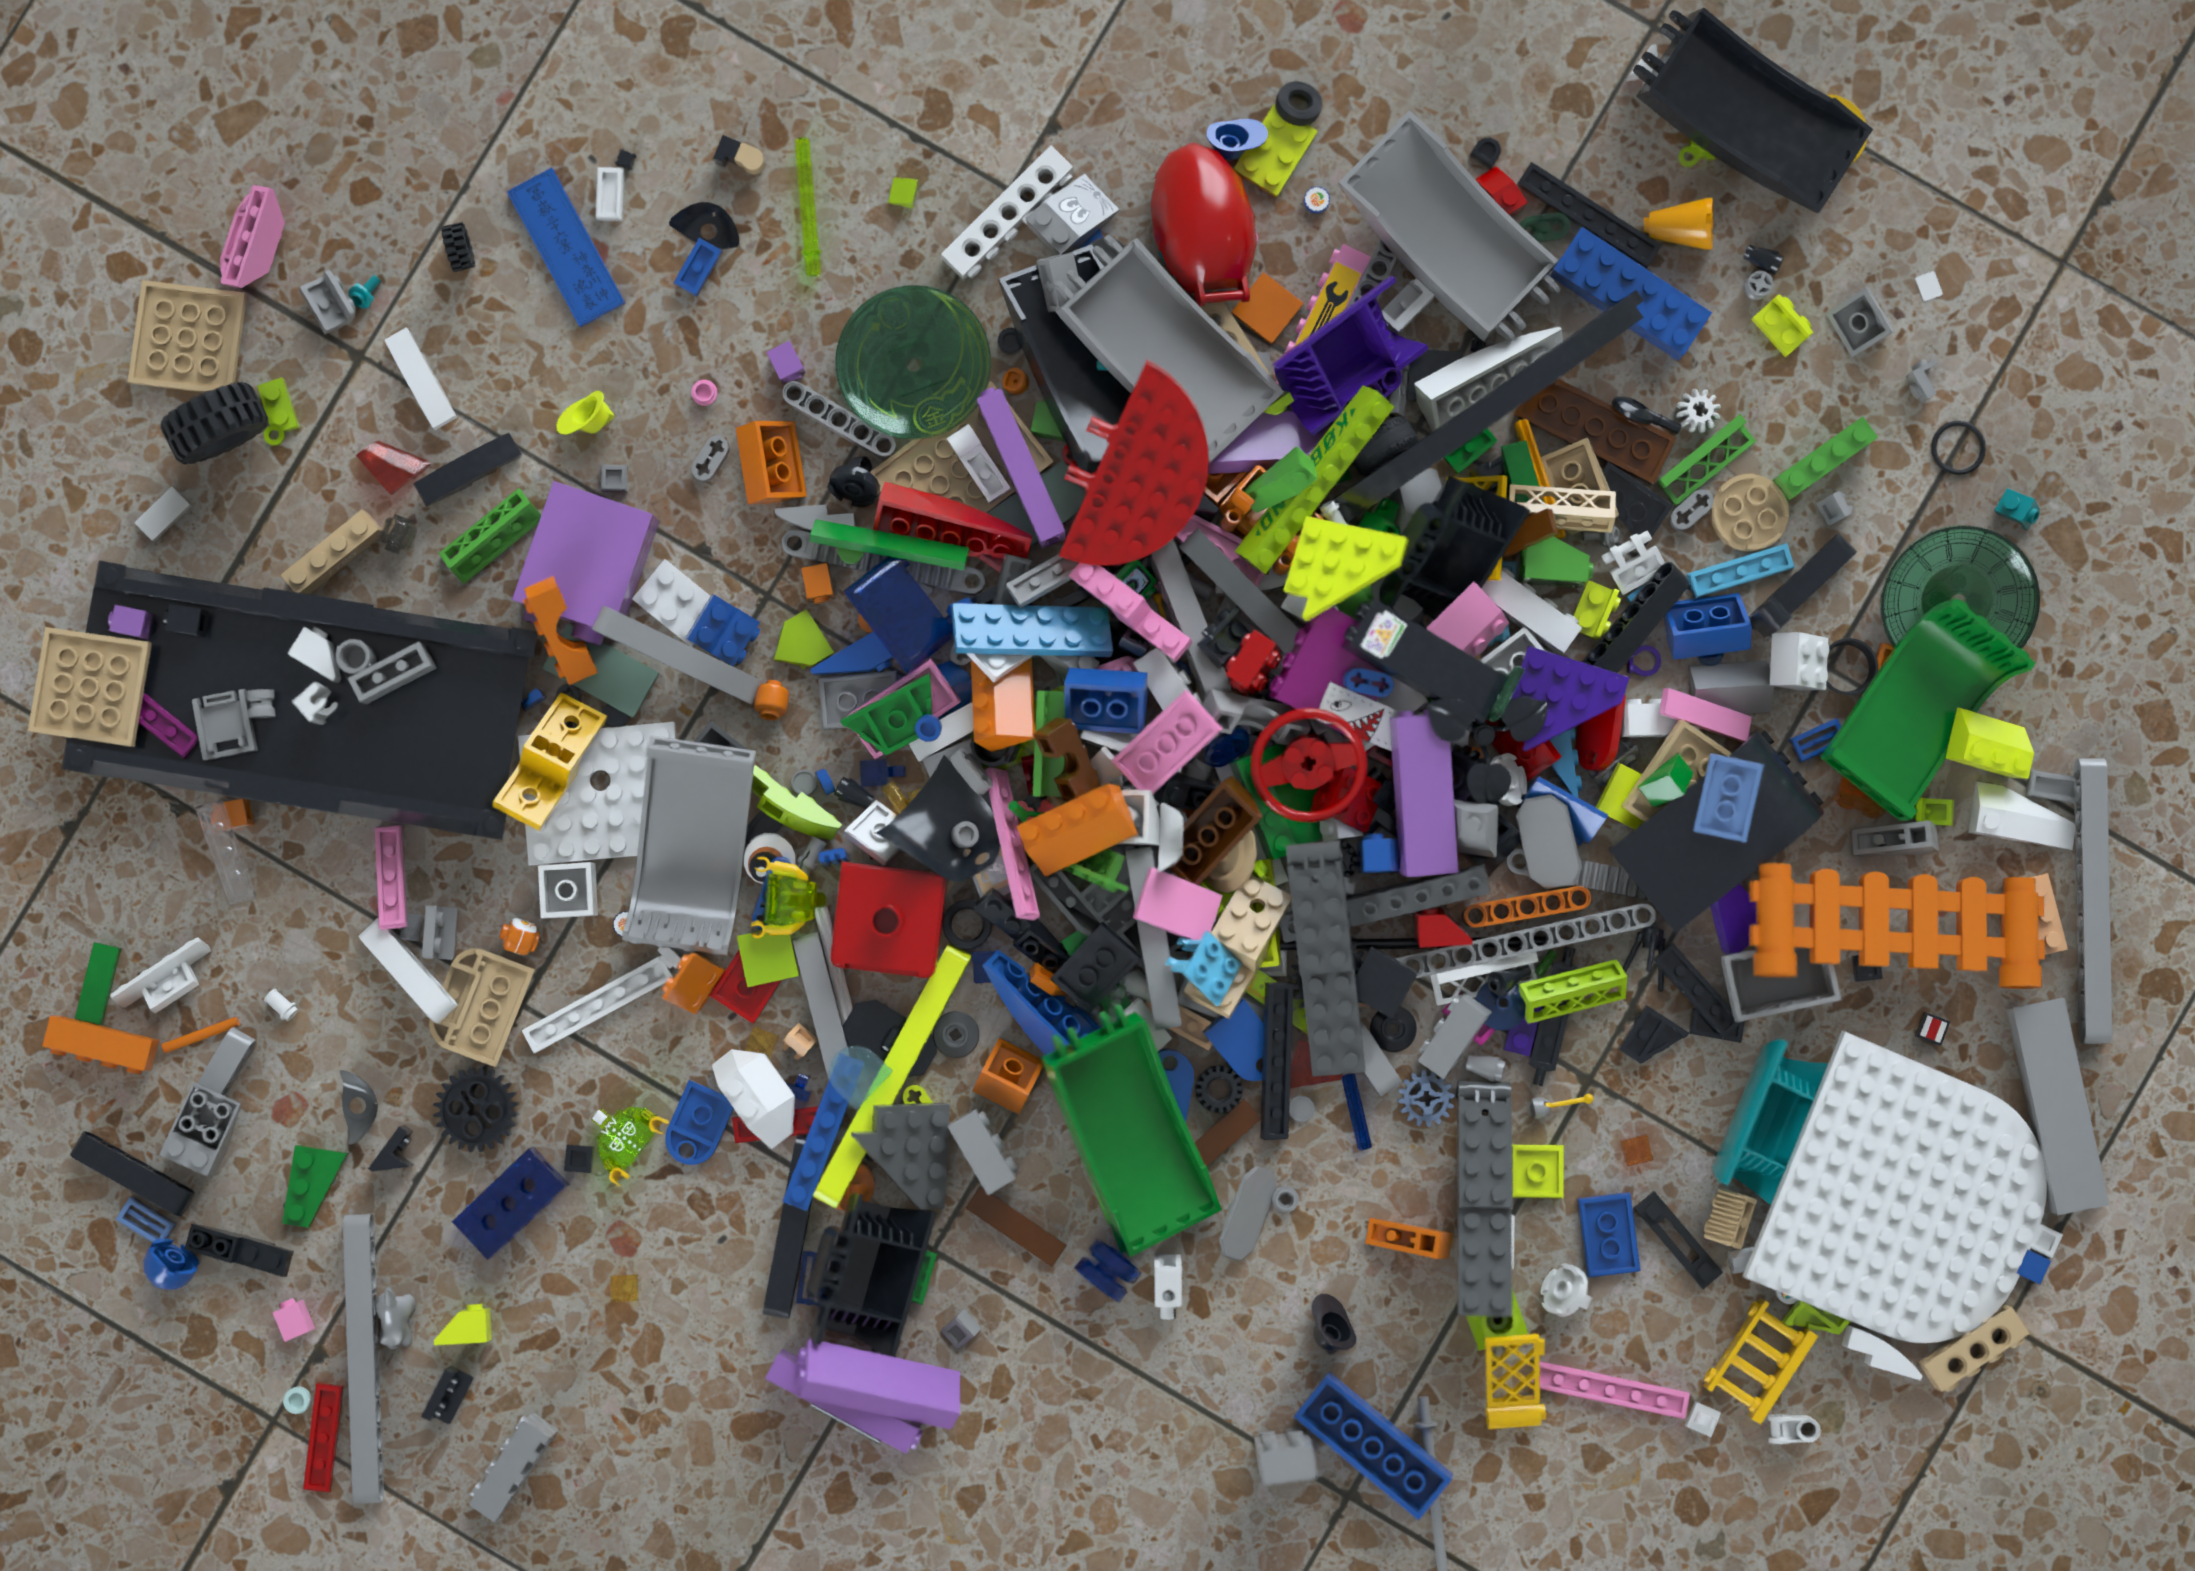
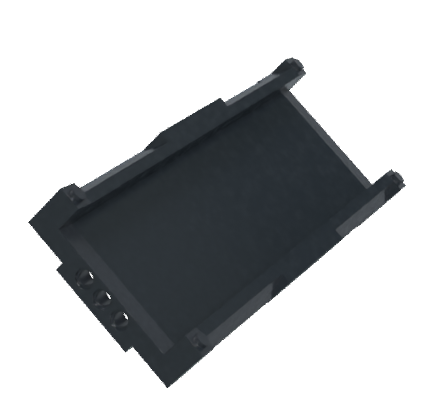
M99 560L85 633L152 643L144 692L197 735L198 731L192 699L199 698L202 708H206L203 702L204 696L235 691L238 701H240L239 690L246 689V691L274 690L275 699L272 701V706L275 708L276 717L252 718L258 751L211 761H203L200 742L188 757L183 759L139 723L135 747L67 737L61 770L422 826L478 837L503 839L507 814L494 808L493 802L508 781L528 660L534 658L537 631L516 627L505 628L387 610L375 608L373 604L266 587L256 589L155 573L148 570L129 568L123 564ZM169 604L200 608L208 611L204 637L173 633L165 630L166 625L163 623L165 611L169 610ZM115 605L143 610L153 614L148 640L109 631L108 617L110 612L114 611ZM315 626L328 634L326 639L333 643L335 654L337 646H340L347 640L356 639L370 645L374 649L377 656L376 663L420 642L426 645L437 668L365 704L359 701L348 680L353 674L347 673L339 667L341 680L339 683L334 682L290 656L288 652L304 627L312 630ZM314 682L328 687L331 691L329 697L326 698L327 703L324 708H329L334 702L338 703L337 709L325 719L326 723L324 725L310 722L292 702ZM238 739L217 743L218 752L241 748Z

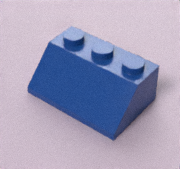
M1740 593L1676 601L1664 616L1667 643L1673 660L1751 649L1752 624Z
M1069 668L1064 683L1065 718L1071 719L1076 725L1077 730L1140 734L1145 729L1148 672Z
M1539 776L1532 779L1527 787L1526 794L1521 798L1523 800L1522 803H1519L1517 807L1520 808L1525 799L1553 795L1568 807L1576 845L1581 846L1582 843L1589 844L1606 820L1608 814Z

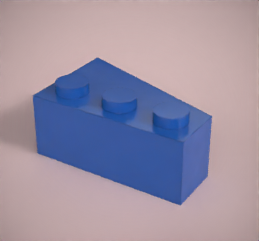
M1369 834L1363 837V840L1357 842L1358 874L1400 872L1397 839H1383V834Z

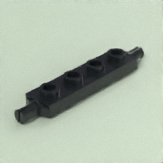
M1565 946L1562 961L1552 963L1550 976L1579 969L1572 964L1576 949ZM1570 999L1563 1000L1558 1006L1565 1005ZM1569 1013L1538 1022L1528 1063L1536 1069L1532 1084L1543 1087L1546 1071H1555Z

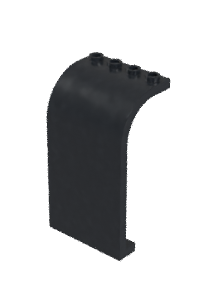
M1756 728L1749 734L1750 737L1728 756L1764 765L1746 843L1693 831L1705 779L1704 775L1688 787L1683 796L1670 801L1626 837L1609 848V851L1675 933L1758 870L1760 864L1767 863L1789 846L1824 814V810L1820 807L1824 802L1815 791L1811 794L1807 791L1804 785L1808 782L1799 771L1793 773L1787 765L1791 761L1782 750L1777 753L1773 749L1771 744L1774 743V740L1765 730L1760 733Z

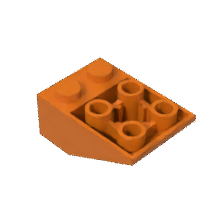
M691 953L688 956L685 954L677 965L679 972L676 977H670L663 986L662 990L665 993L662 998L693 1014H699L726 969L701 953Z

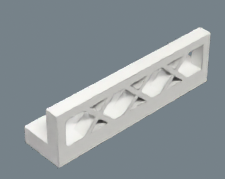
M1532 952L1430 975L1437 1005L1452 1003L1455 997L1460 999L1465 995H1458L1460 990L1472 998L1476 997L1479 989L1488 982V976L1493 971H1505L1504 969L1509 968L1516 970L1518 966L1527 965L1532 971L1529 976L1530 979L1519 981L1517 984L1533 981V979L1537 980L1536 973L1534 972V963L1539 962L1537 953ZM1469 977H1475L1481 981L1480 986L1475 992H1471L1463 987ZM1462 979L1459 984L1455 982L1456 980ZM1449 982L1457 987L1452 997L1442 998L1440 984Z

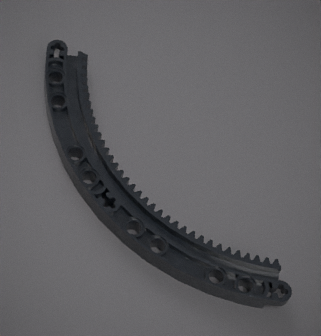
M1635 290L1601 313L1542 357L1535 360L1441 427L1336 496L1333 501L1335 504H1339L1338 510L1345 522L1347 523L1464 445L1641 320L1643 316L1636 306L1642 303L1644 299L1638 290ZM1320 508L1314 513H1312V515H1314L1316 512L1320 515Z

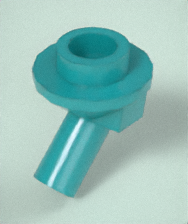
M373 274L363 286L357 283L350 287L348 297L351 298L355 306L362 309L368 308L374 299L370 293L382 281Z

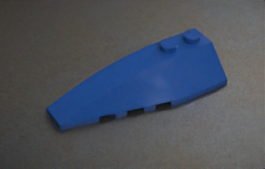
M997 950L982 965L1012 1016L1045 1056L1056 1051L1052 1037L1057 1034L1063 1040L1064 1046L1070 1044L1066 1030L1071 1027L1075 1029L1079 1039L1101 1029L1085 1010L1078 1006L1074 1008L1067 1003L1065 996L1050 995L1030 982V976L1025 973V968L1000 950Z

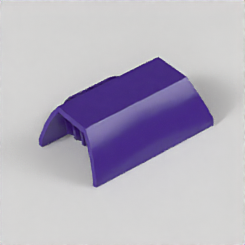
M1390 276L1272 363L1273 373L1281 389L1290 392L1294 400L1289 405L1308 434L1315 435L1338 418L1343 412L1345 405L1349 404L1363 385L1378 391L1384 398L1387 397L1402 382L1400 370L1429 349L1426 344L1401 337L1388 328L1377 298L1379 294L1397 282L1395 277Z

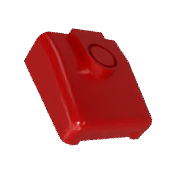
M842 862L830 955L832 964L835 967L890 973L918 978H929L934 975L937 969L948 880L935 872Z

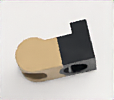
M722 135L713 157L715 164L725 168L727 162H731L744 167L746 172L752 175L761 173L766 164L760 150L725 135Z

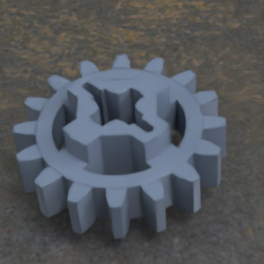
M1421 1070L1419 1077L1415 1073H1411V1081L1403 1080L1406 1088L1398 1089V1092L1403 1094V1098L1397 1099V1102L1404 1103V1107L1400 1109V1112L1409 1113L1407 1116L1408 1121L1416 1118L1417 1126H1420L1422 1121H1425L1426 1126L1431 1127V1120L1440 1124L1441 1115L1449 1117L1445 1110L1447 1108H1454V1105L1449 1103V1099L1454 1098L1455 1094L1448 1093L1447 1091L1452 1085H1444L1445 1079L1441 1077L1436 1079V1073L1433 1071L1427 1076L1426 1071ZM1429 1081L1437 1084L1442 1092L1432 1090ZM1418 1083L1419 1089L1414 1094L1409 1095L1412 1087ZM1424 1091H1427L1428 1095L1437 1097L1429 1100L1426 1106L1424 1102L1414 1100L1424 1096ZM1438 1102H1442L1440 1109L1433 1114L1435 1105ZM1410 1105L1419 1106L1422 1116L1415 1113Z

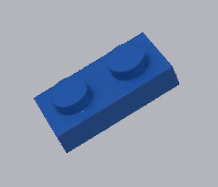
M699 238L673 283L698 297L722 255V250Z

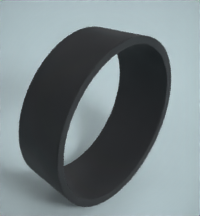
M1854 638L1840 639L1829 646V651L1841 645H1850L1858 648L1867 658L1869 673L1866 681L1853 691H1840L1834 688L1828 680L1826 686L1834 692L1844 695L1860 694L1867 689L1878 672L1877 657L1872 648L1861 640Z

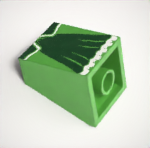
M1553 536L1520 551L1518 580L1520 584L1581 588L1593 576V563H1589V555Z

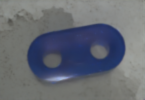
M1234 728L1231 734H1221L1205 747L1204 758L1206 763L1212 767H1223L1229 764L1230 761H1233L1248 750L1250 745L1249 733L1242 728Z

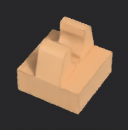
M798 1023L784 1038L783 1049L785 1051L789 1047L797 1052L794 1058L798 1060L808 1053L816 1044L818 1038Z

